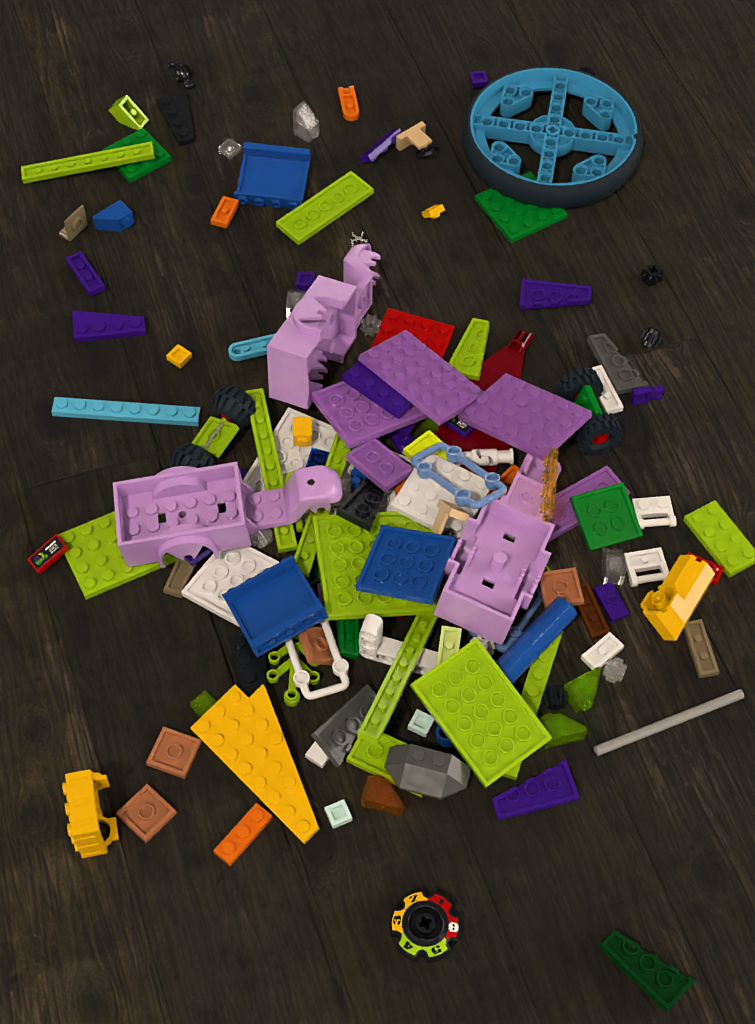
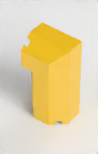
M680 555L664 582L658 586L659 590L655 593L653 590L648 592L640 604L644 610V615L664 640L676 641L715 575L707 562L703 560L701 563L696 561L697 557L694 555Z

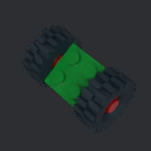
M584 367L583 369L576 368V371L570 370L569 374H563V378H559L557 380L558 383L554 385L556 395L592 412V417L573 434L580 452L588 456L591 454L594 456L599 452L600 454L604 453L605 450L610 451L611 447H616L618 445L617 442L622 441L621 438L624 437V432L616 415H613V413L608 415L607 412L603 413L597 397H601L604 387L596 370Z

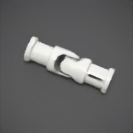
M497 448L472 449L471 451L462 452V455L478 466H494L498 463L513 464L514 462L513 448H509V450H497ZM460 462L456 463L457 466L463 465Z

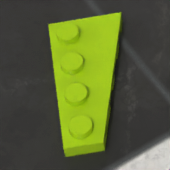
M472 318L449 361V364L471 380L479 381L490 328V323L487 320Z

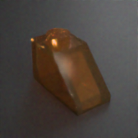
M368 775L361 797V806L402 817L404 805L389 780H385L380 775Z

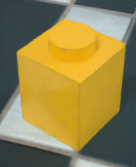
M293 417V446H312V417Z

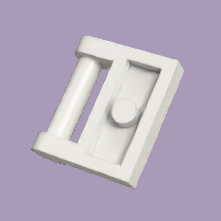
M670 496L632 499L631 504L641 529H644V527L666 525L676 527V516L673 512ZM664 516H667V518L647 519V520H644V519H643V518H652V517H664Z
M661 547L623 554V561L631 587L660 580L664 582L669 573ZM660 569L661 573L636 575L637 572Z

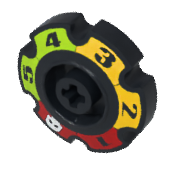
M417 890L406 894L400 899L402 907L399 909L393 908L390 916V936L398 938V941L395 943L396 949L404 957L415 962L419 957H424L426 963L436 962L450 954L451 948L449 944H457L460 936V916L452 914L454 904L446 896L436 891H433L430 896L425 895L424 890ZM421 924L429 925V929H426L424 926L421 927Z

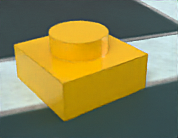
M436 204L422 211V215L424 218L435 219L440 216V213L445 208L443 204Z
M178 344L166 355V358L181 369L192 358V353Z

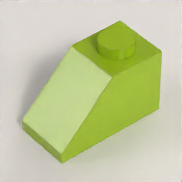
M128 95L118 99L108 110L119 123L136 130L142 129L149 120Z

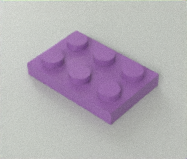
M376 438L365 442L346 454V460L384 492L409 477L411 472H413L412 467Z

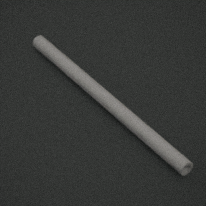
M741 689L725 694L594 746V751L597 756H600L744 699V693Z

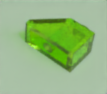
M599 666L564 685V691L568 693L567 701L576 713L580 710L586 711L593 705L601 672Z
M548 713L539 720L552 736V739L545 744V748L585 739L587 734L586 726L560 713L554 715L553 713Z

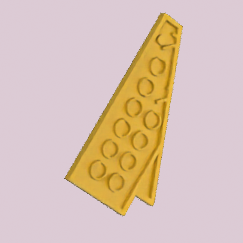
M262 684L250 697H247L234 685L190 729L305 844L320 828L267 689Z

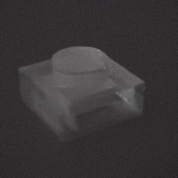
M230 138L218 147V152L229 159H232L242 150L241 145Z

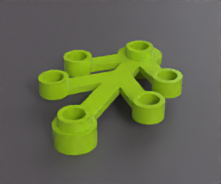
M299 635L292 637V640H299L297 643L293 642L298 657L299 651L305 656ZM286 644L278 651L269 653L268 660L270 664H279L281 658L288 654ZM272 656L278 657L276 660L271 659ZM289 658L276 670H269L267 672V680L270 683H276L279 677L290 669L288 690L284 693V702L287 706L294 707L300 703V693L293 681L295 671ZM299 658L302 669L307 671L310 677H317L316 680L310 679L309 684H318L320 681L319 673L317 671H312ZM310 664V665L316 667V666H318V665H320V664ZM271 674H275V675H276L275 678H270L269 676H270ZM289 694H295L296 696L293 697V698H290L288 695H289Z

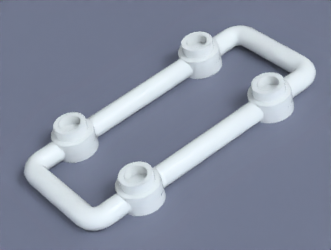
M326 619L318 624L322 625L334 660L332 665L333 673L340 677L341 683L310 692L308 687L310 676L307 671L302 669L293 640L291 638L285 641L295 671L293 676L294 684L301 689L303 696L309 700L344 691L350 683L347 675L349 664L345 659L341 658L329 621H326Z

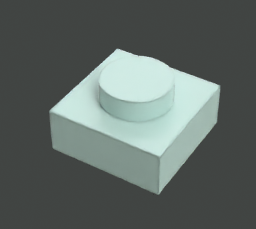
M416 709L408 724V730L426 738L435 720L431 715Z
M344 799L324 807V811L333 829L352 821V816Z

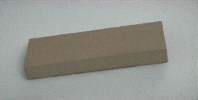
M702 619L688 621L683 631L698 677L705 678L719 675L720 671Z

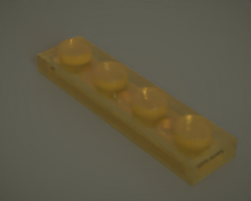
M551 448L548 455L545 454L543 459V466H546L542 474L544 486L541 489V497H543V501L541 502L539 513H542V522L550 523L555 512L558 449Z

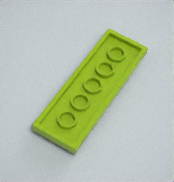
M350 171L276 221V227L297 245H300L374 194V189Z

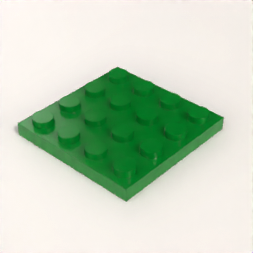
M531 171L521 175L537 181V178ZM492 188L475 195L474 198L510 243L568 217L567 212L563 208H541L530 204H522L503 196Z

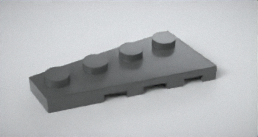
M605 333L588 336L587 342L599 365H602L617 395L630 393L637 387L649 386L646 380L643 381L639 377L640 373L636 369L631 368L628 364V359L617 352L618 348Z
M368 684L363 686L310 734L335 767L341 765L345 754L351 749L352 743L357 737L358 731L376 697V694Z

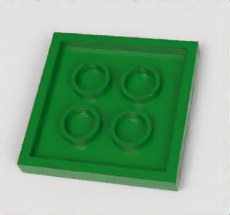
M144 128L102 149L104 151L152 141L155 159L115 166L130 183L172 161L169 153Z
M624 482L569 498L588 552L643 536Z

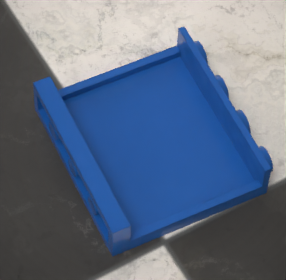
M244 142V155L237 191H234L235 199L239 200V203L243 205L253 204L256 206H271L273 208H289L290 210H294L303 204L311 161L310 149Z
M293 555L282 559L279 563L264 569L256 576L248 578L245 582L222 594L256 657L263 655L328 618L323 605L316 597Z

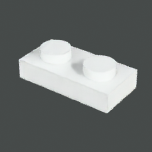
M609 632L581 656V660L591 670L596 672L624 648V645Z

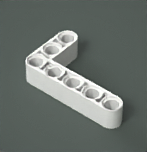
M367 614L359 633V653L367 659L392 665L403 642L383 636V619L375 614ZM424 648L413 672L424 675L436 667L438 652Z

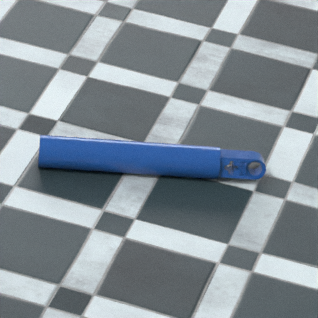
M556 597L496 661V664L511 684L527 670L577 616L574 607L562 597ZM438 725L436 728L438 744L445 748L451 747L453 744L449 738L440 736L444 732Z

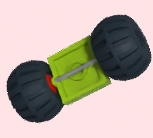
M227 385L220 388L214 394L211 401V410L217 418L210 416L192 443H185L173 452L170 467L190 466L202 468L217 465L212 456L219 458L238 430L251 423L250 416L256 412L255 401L246 392L235 386Z

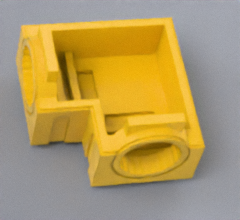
M90 769L65 774L66 782L62 783L64 796L66 795L67 799L65 811L70 822L67 823V830L72 844H74L75 851H79L82 858L107 854V846L112 841L119 840L116 817H103L99 803L98 790L110 787L107 775L92 772ZM99 822L105 823L110 827L111 832L106 841H104L99 829Z

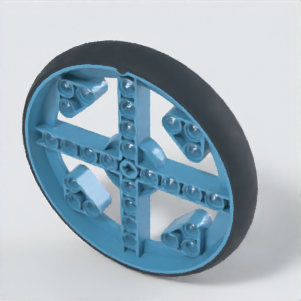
M558 66L523 68L494 79L473 98L467 108L462 124L463 149L469 164L479 178L490 188L505 197H509L522 204H530L541 208L564 209L580 207L611 195L634 172L640 160L643 146L640 120L631 103L619 90L592 74ZM552 91L548 115L540 116L533 122L509 118L532 106L533 92ZM566 93L584 98L582 115L601 131L576 128L571 121L563 117ZM500 106L499 113L502 117L491 116L492 113ZM611 122L614 123L617 133L605 132L610 129ZM486 138L502 141H495L490 150ZM503 141L529 144L536 153L541 155L537 181L519 175L521 158ZM571 150L597 153V155L573 167L571 182L552 183L556 157L566 155ZM600 154L614 156V158L606 166V157Z

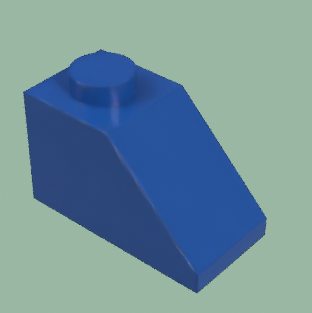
M121 200L92 216L96 230L122 231L134 224L132 211Z

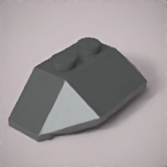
M413 744L390 747L384 766L399 789L440 800L465 790L471 773V768L454 755Z

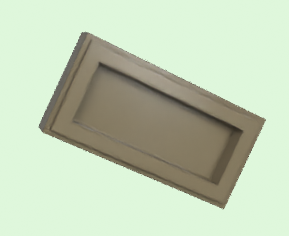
M177 558L163 592L183 598L181 591L190 582L197 565L191 566L186 560Z

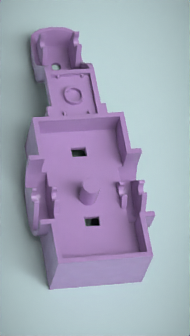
M369 243L355 245L347 253L343 260V282L319 275L268 343L267 362L270 398L308 410L313 402L311 393L323 389L322 384L309 380H321L323 375L319 373L328 372L327 368L320 361L327 362L328 359L343 364L344 355L357 338V328L360 325V321L372 305V285H376V281L373 278L380 279V275L377 272L371 271L369 267L376 266V262L371 259L380 260L381 256L371 251Z
M527 454L507 495H503L500 500L496 499L482 507L477 519L468 518L460 539H458L456 547L444 569L445 574L449 575V578L433 615L495 643L503 644L519 607L527 610L552 554L546 551L545 547L555 525L543 520L546 515L543 510L561 472L559 462L551 457L542 461ZM503 536H507L515 540L514 543L504 539ZM483 580L494 584L493 589L483 585Z
M237 462L202 468L178 466L165 469L155 476L113 482L118 548L127 567L159 562L160 567L165 568L163 555L166 552L181 560H185L184 556L187 555L196 558L203 546L211 549L215 559H219V551L252 546L250 535L258 534V530L291 525L297 522L308 509L317 513L318 508L324 507L326 511H329L331 508L330 503L339 502L342 497V483L336 471L327 466L316 465L295 470L283 488L253 493V490L242 480ZM226 504V512L219 513L218 505ZM165 514L166 522L159 523L158 515Z

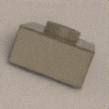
M81 205L64 221L65 227L59 232L61 237L71 241L87 226L84 205Z

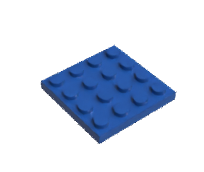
M381 525L355 585L356 591L433 605L445 575L444 569L447 561L456 547V537Z

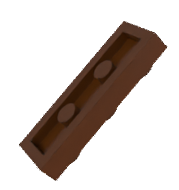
M581 583L584 604L576 605V608L592 641L604 637L611 631L589 583Z

